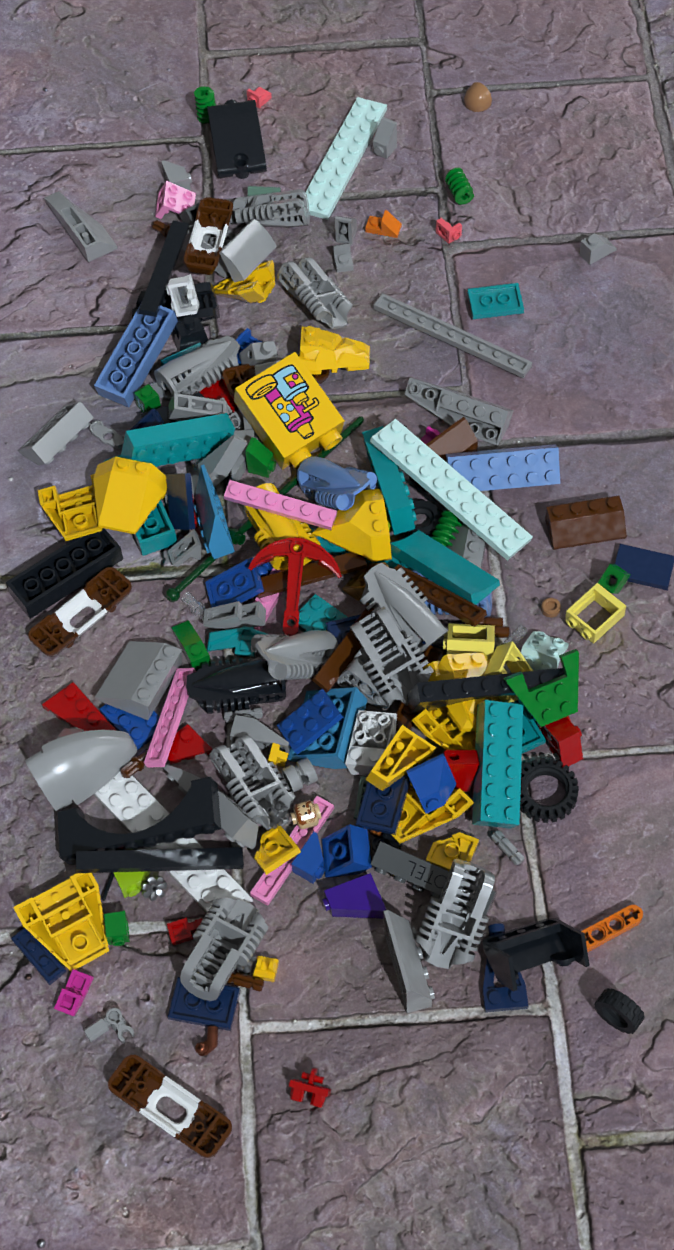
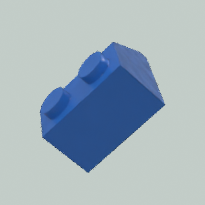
M349 824L322 839L326 877L358 875L372 868V865H370L371 855L367 829Z

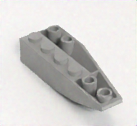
M59 191L44 198L88 262L118 249L115 242L100 223Z
M412 377L409 378L405 391L406 396L450 425L465 417L477 439L497 446L509 427L514 411Z
M167 764L163 767L168 772L166 776L174 783L178 782L179 785L177 787L185 794L190 789L192 780L201 779L187 771ZM218 789L221 830L225 831L224 835L230 841H235L242 848L247 846L253 850L256 847L259 825L234 800Z

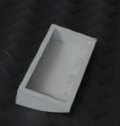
M252 219L219 254L233 281L239 282L245 280L277 246L267 230L256 219Z

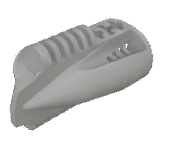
M297 189L238 197L233 203V212L229 223L248 224L252 219H256L263 227L293 228L308 226L310 224V211L307 194L305 191ZM297 195H300V197H303L302 200L299 199V198H296Z
M302 259L298 266L293 261L282 264L277 274L279 281L309 309L316 320L327 324L331 329H340L347 326V313L351 310L353 304L340 291L336 283L331 278H328L314 259Z
M228 335L220 339H210L192 352L173 359L155 370L154 375L157 384L164 390H170L172 396L174 393L193 396L205 387L209 388L217 380H221L225 369L239 366L237 353L240 344Z
M380 563L372 567L364 575L366 586L360 602L363 605L369 603L366 609L369 611L373 608L374 610L371 613L385 606L403 637L407 638L410 635L414 637L407 643L409 645L414 641L417 642V645L411 648L413 651L420 647L421 651L415 654V657H417L436 640L444 636L449 629L445 628L426 606L425 602L428 598H420L423 592L420 591L416 594V591L419 589L418 586L412 589L413 580L407 583L410 577L408 575L404 578L402 577L405 574L402 567L396 571Z
M383 606L356 622L350 628L370 659L363 664L364 668L373 664V667L368 669L367 673L370 674L375 670L377 671L370 678L374 680L380 676L381 679L374 683L375 686L382 683L385 684L378 691L382 692L388 689L382 695L384 701L389 699L401 700L408 706L407 694L416 683L428 682L434 670L431 666L425 669L422 668L429 662L425 660L419 663V660L425 657L424 654L415 657V654L421 651L420 647L412 651L411 648L416 646L417 642L414 641L409 645L407 643L414 637L410 635L404 638L388 610Z
M311 630L292 636L286 634H257L251 640V651L259 652L267 660L268 671L277 680L309 679L316 675L337 647L338 642L333 634L324 630Z
M249 735L237 738L229 748L221 745L211 751L209 758L220 775L227 781L226 787L228 790H231V795L235 796V801L239 802L238 805L256 823L261 824L267 831L270 830V819L268 818L270 815L266 813L269 806L275 808L276 804L280 803L282 806L286 805L289 810L296 799L292 791L289 792L291 790L288 785L285 786L287 784L286 781L281 780L283 777L281 774H278V769L274 768V763H268ZM289 817L286 820L282 819L284 822L281 827L289 822Z
M453 860L440 898H431L430 903L433 905L428 906L427 910L430 912H426L425 917L427 919H423L422 924L424 926H421L419 930L422 934L419 933L415 940L421 944L426 952L425 961L436 967L450 969L454 964H465L474 960L476 954L472 951L476 952L478 950V946L475 944H480L481 939L478 937L483 936L484 932L481 930L486 928V925L482 922L488 923L489 920L483 913L495 882V876L490 871L468 861Z
M215 899L208 913L198 926L197 931L193 934L197 945L181 971V983L190 993L203 1000H216L236 966H246L268 930L264 918L256 907L240 899Z

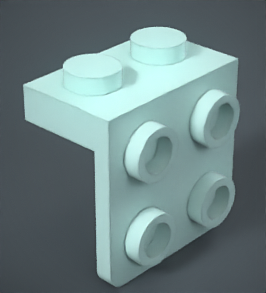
M533 631L522 646L521 654L533 671L557 669L560 663L559 655L566 652L569 644L563 639L550 637L544 632Z

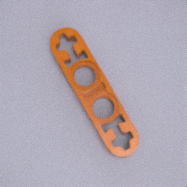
M629 905L582 930L581 932L585 933L588 941H586L587 951L589 952L639 925L643 918L642 909L637 905ZM630 912H632L633 914L637 913L636 919L634 917H631L627 919V922L625 924L624 919L629 917ZM613 920L618 921L621 924V928L614 930L610 927L609 923ZM594 930H599L603 933V938L596 940L592 937L591 933Z

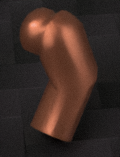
M207 1027V1039L196 1044L195 1051L200 1056H207L217 1047L218 1027Z

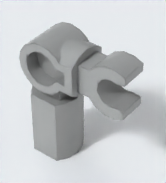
M117 1008L109 1009L104 1019H98L83 1030L90 1042L109 1031V1027H112L114 1031H118V1039L121 1043H125L122 1037L124 1032H129L132 1037L135 1036L133 1029L125 1025L126 1021L121 1011Z

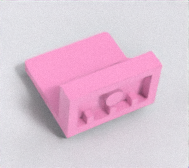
M166 181L158 192L155 217L162 219L165 214H168L169 210L181 214L185 209L195 205L196 194Z

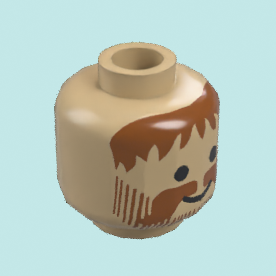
M311 800L295 804L293 807L294 812L290 813L293 825L297 824L301 830L317 826L319 820L322 819L318 804H314Z

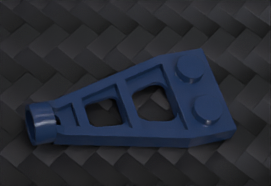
M497 923L488 926L489 936L505 932L504 924ZM487 958L483 984L485 1013L528 1009L526 985L521 972H518L519 978L516 980V991H512L508 987L496 988L494 986L495 974Z

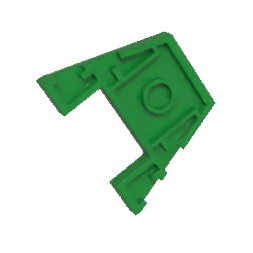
M577 649L559 655L564 675L531 689L527 688L522 672H517L504 678L507 685L541 727L578 712L579 652Z

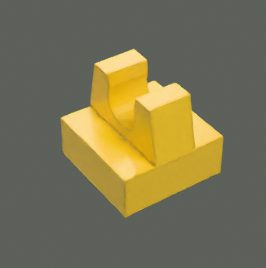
M272 743L268 763L273 762L274 765L285 767L288 753L280 751L279 744Z
M258 956L253 974L254 979L257 977L265 981L275 982L279 959Z

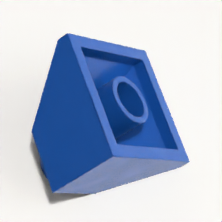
M444 754L406 771L426 814L444 806L457 784Z

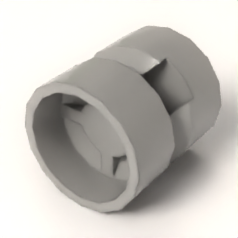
M308 758L298 761L295 767L290 765L281 770L282 776L287 783L286 785L290 787V791L293 793L302 789L303 784L308 786L318 781L316 771Z

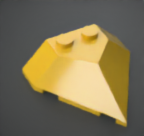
M270 260L260 263L243 281L234 282L232 277H229L219 282V284L214 286L216 295L248 303L264 302L275 286L274 262Z
M381 488L361 491L355 496L354 505L350 509L338 510L332 530L318 527L312 532V535L322 537L336 546L366 557L369 561L392 560L390 533Z

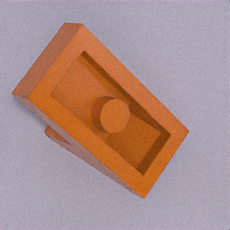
M385 210L382 218L369 216L365 232L398 238L402 224Z

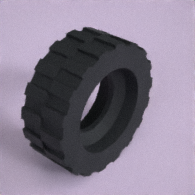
M413 501L415 509L412 510L415 511L416 515H427L430 518V524L426 527L415 526L414 530L404 532V534L410 536L417 530H420L429 537H433L432 533L436 530V525L440 524L438 521L442 517L440 509L434 503H430V501Z
M604 989L594 1003V1008L601 1018L623 1033L634 1034L645 1018L644 1012L635 1001L615 989Z

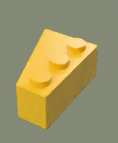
M402 725L365 780L383 791L407 774V770L429 758L436 747Z

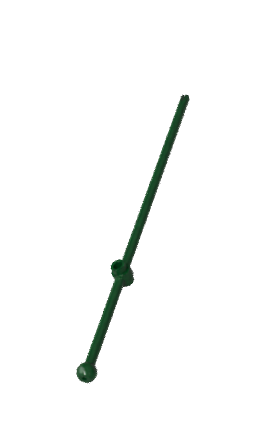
M359 416L340 434L343 437L340 443L364 422L362 416ZM340 443L330 450L325 451L323 449L317 457H327ZM297 475L278 491L281 495L285 496L298 484ZM249 519L239 529L229 528L233 544L242 545L245 542L246 536L243 534L253 526ZM212 554L175 588L167 589L165 597L168 601H178L180 593L216 560Z

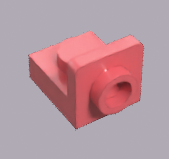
M258 87L255 91L247 90V100H255L256 107L259 109L272 98L271 93L261 87Z
M440 218L436 221V233L450 244L461 237L462 224L458 223L452 227L450 223Z

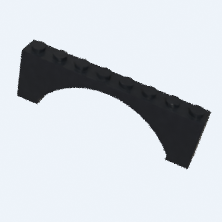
M563 668L522 673L527 688L531 689L564 675ZM515 673L416 683L407 694L410 714L421 713L425 709L430 712L447 705L474 699L515 695L504 681L505 677Z
M211 776L192 780L191 787L183 800L167 817L145 830L128 834H116L97 829L85 820V814L77 808L59 811V858L69 865H76V851L137 850V848L141 847L150 848L159 843H173L176 839H191L195 835L212 834L216 830H221L218 785Z

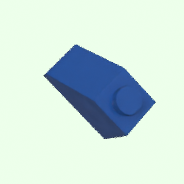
M313 831L300 850L301 852L291 864L293 873L314 884L316 879H320L325 872L318 835Z

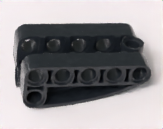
M228 100L222 105L208 106L209 125L219 179L233 177V174L239 179H245L249 176L250 172L252 174L267 172L255 100L243 102Z

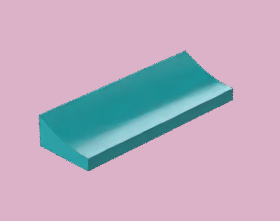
M420 530L402 540L390 543L393 557L437 585L475 605L500 586L499 579Z

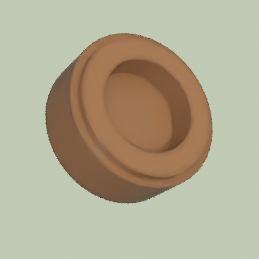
M547 598L542 602L541 611L546 617H556L560 613L561 604L557 599Z

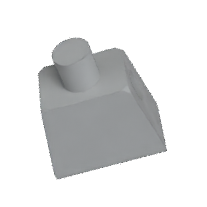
M274 341L252 343L239 353L242 365L249 364L252 366L277 361L278 359Z

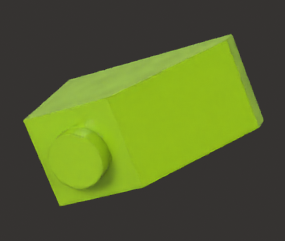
M151 871L113 872L124 898L128 896L133 897L143 890L141 885L147 881Z

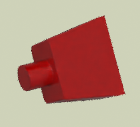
M445 750L443 754L457 783L454 789L458 790L460 788L462 791L470 792L479 766L477 750Z

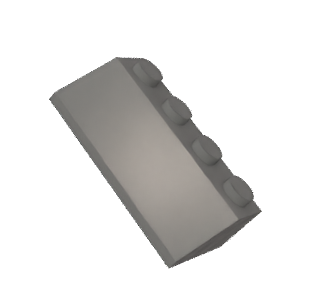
M80 401L67 404L33 435L18 452L37 465H48L55 459L53 457L55 454L64 451L67 447L66 444L78 437L77 433L81 429L84 430L90 425V421L94 417Z
M459 520L458 522L462 524V527H455L459 533H452L456 539L449 540L453 546H448L447 548L482 569L486 542Z

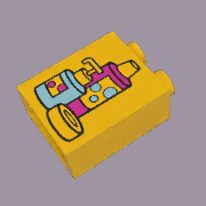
M296 352L235 388V404L264 445L274 453V459L282 470L291 464L295 469H298L306 458L313 457L310 452L320 446L325 451L330 450L343 439L340 434L345 420Z

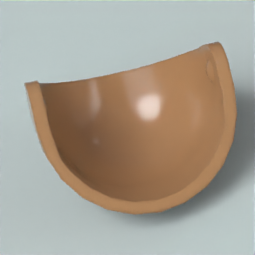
M474 82L468 88L464 96L466 108L474 112H481L491 106L492 97L485 85L480 82Z

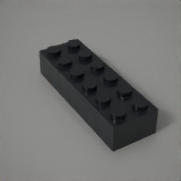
M102 528L100 532L73 539L5 583L12 598L31 619L89 582L105 568L114 566L124 558L121 547L106 529Z

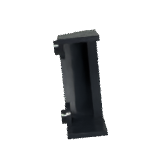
M556 918L537 921L487 937L482 941L484 952L497 981L512 991L517 990L516 980L519 978L518 972L551 961L559 964V966H569L574 961L585 967L590 966L585 933Z

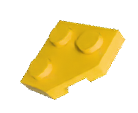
M280 825L262 834L260 839L261 846L259 851H256L254 859L267 875L301 851Z
M459 832L448 839L435 841L425 861L450 871L454 859L471 862L479 839Z

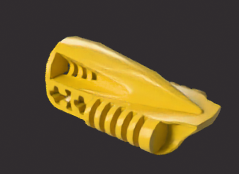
M265 483L256 487L280 494L272 483ZM244 505L245 513L257 531L254 539L261 549L274 541L286 538H303L321 545L316 536L312 535V530L307 523ZM299 546L293 547L294 551H300ZM274 557L270 564L274 569L288 570V557ZM304 559V564H303V566L306 565L307 563H309V562L312 561V560H310V559Z

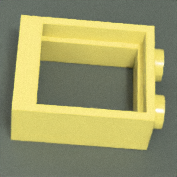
M597 583L566 611L565 621L569 627L575 628L580 632L584 639L594 644L624 617L626 605ZM593 601H596L612 614L596 630L577 616Z
M448 623L449 631L443 638V650H447V654L484 653L487 659L491 660L494 653L495 626L476 625L473 627L470 624Z
M511 641L496 647L483 676L508 674L503 668L504 664L507 665L511 673L533 670L514 642ZM516 695L498 696L502 702L507 703L519 700Z

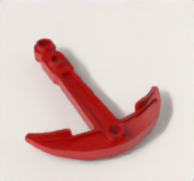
M286 538L274 541L261 549L251 561L248 569L252 571L261 564L273 561L274 557H288L287 598L282 632L292 636L298 633V605L304 559L318 561V565L332 572L338 579L342 575L335 559L321 545L303 538ZM299 546L300 551H294L293 547ZM288 620H293V621H294V625H293V626H289V625L287 624V621H288Z

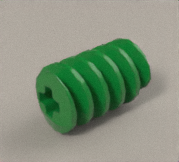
M205 86L196 88L194 96L197 119L200 123L207 124L209 123L207 107L215 106L216 103L214 91Z
M457 167L450 170L445 176V182L456 203L460 205L469 203L474 198L473 188L468 182L463 169Z
M443 511L442 517L438 521L440 524L436 525V530L433 531V537L431 538L445 547H452L453 544L449 540L456 539L452 533H459L455 527H462V524L458 522L460 519L451 511Z

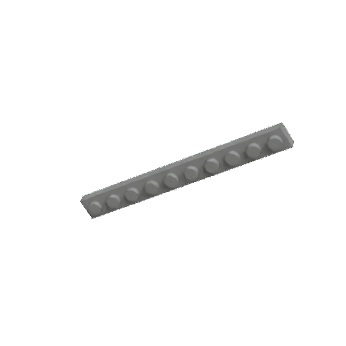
M382 294L374 304L375 310L521 378H524L532 367V362L385 294Z

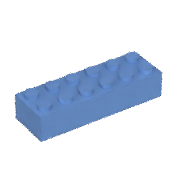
M160 306L157 317L139 314V308L137 309L94 384L100 396L130 407L135 398L134 393L142 386L178 322L173 310Z
M555 444L446 454V462L479 491L561 484L559 448Z

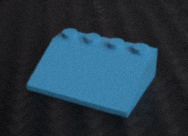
M201 465L195 492L196 504L194 509L196 514L200 515V517H197L200 527H203L201 530L204 541L207 540L204 543L206 551L211 553L214 559L235 552L219 496L205 465Z
M357 687L330 689L327 692L344 718L298 755L291 748L288 756L289 761L298 762L308 758L314 766L330 769L347 768L345 762L358 710L365 711L368 700ZM320 690L307 691L304 703Z

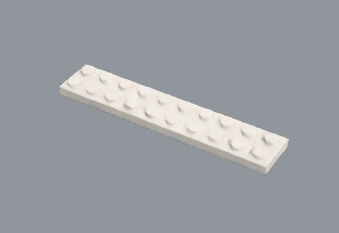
M121 772L93 794L130 833L145 830L170 814L133 776L123 778ZM194 838L176 839L173 843L163 842L156 844L154 847L144 848L146 850L196 849L203 847ZM224 869L167 871L206 913H208L215 899L232 898L234 900L240 899L250 904L253 902L252 897Z

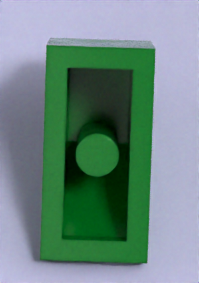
M252 437L245 450L248 473L269 478L270 473L274 472L276 468L274 453L256 438Z

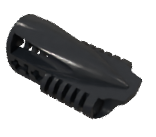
M210 282L194 284L200 304L197 314L177 317V323L184 322L186 316L200 318L201 322L220 318L216 293ZM178 287L182 305L189 304L185 287ZM146 290L140 292L136 306L132 308V318L139 308ZM166 290L161 306L172 310L171 295H168Z
M233 659L232 664H229V660H225L226 665H222V661H218V666H215V662H211L209 667L208 662L201 663V669L187 675L186 688L189 698L196 700L207 714H214L213 709H217V713H221L220 708H224V712H228L227 707H231V711H235L236 706H238V711L242 710V706H245V710H247L249 705L279 702L286 698L285 680H280L281 684H277V679L273 678L268 671L266 659L243 663V659H239V663H236V659Z

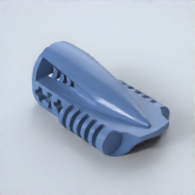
M317 456L306 458L300 464L297 471L298 483L303 493L309 499L315 500L317 504L338 510L350 509L354 505L355 495L365 488L375 489L377 483V476L373 472L352 467L342 468L328 459Z

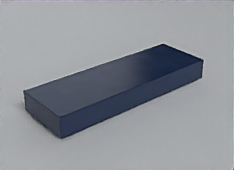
M25 928L11 938L12 942L49 985L66 973L65 968L54 955Z

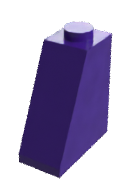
M371 873L324 890L325 898L322 899L325 910H330L332 917L384 918L386 908Z

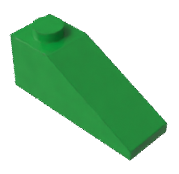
M189 620L171 627L190 668H194L197 672L202 668L201 663L208 662V667L211 666L209 654Z

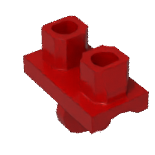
M312 1068L311 1073H302L301 1078L309 1080L308 1082L293 1079L289 1083V1087H292L291 1100L303 1102L305 1091L311 1092L313 1095L310 1105L320 1108L323 1107L326 1097L330 1096L331 1089L315 1085V1082L323 1084L324 1077L317 1076L318 1069Z

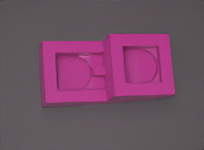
M73 969L65 989L62 988L54 1009L75 1016L94 977Z

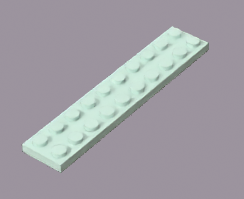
M357 97L306 190L311 216L326 220L330 218L379 126L381 118L387 111V104Z
M397 419L371 437L370 442L507 561L531 541L532 535Z

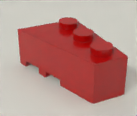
M569 716L543 727L535 721L543 736L551 744L552 747L549 749L551 753H557L562 767L565 765L570 766L583 759L580 738L582 733L577 725L574 726L571 723Z

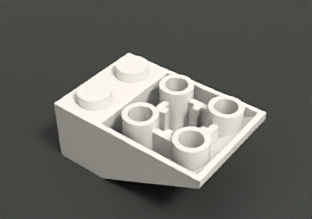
M358 710L345 762L352 775H369L371 768L375 766L396 734V713Z

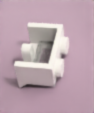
M191 274L185 277L170 279L166 290L167 294L171 295V307L176 312V316L197 314L200 304Z

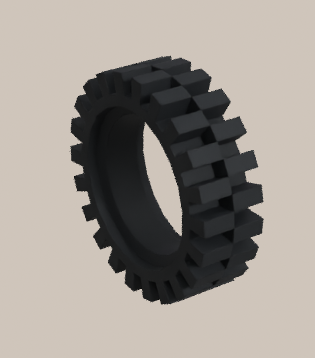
M541 758L540 763H537V760H533L531 766L528 763L525 765L524 770L521 769L520 806L521 812L523 814L527 812L528 818L531 819L534 816L537 822L541 818L544 819L543 823H548V820L552 819L553 823L557 822L558 817L561 820L564 819L565 814L569 815L571 810L574 809L579 791V786H577L578 780L574 778L575 773L573 771L569 772L567 765L562 767L561 761L554 764V759L549 758V762H545V758ZM539 776H552L563 784L565 796L555 805H540L528 794L527 788L529 783Z

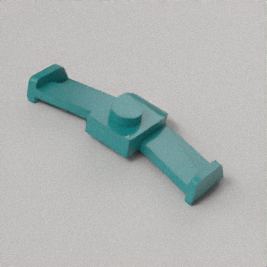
M246 626L209 632L207 652L235 648L236 656L255 658L256 652L251 651V640L257 634L267 633Z

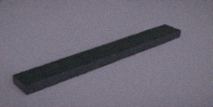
M172 221L140 305L139 314L157 317L166 292V286L171 279L188 233L189 223Z
M242 847L76 851V873L244 868Z

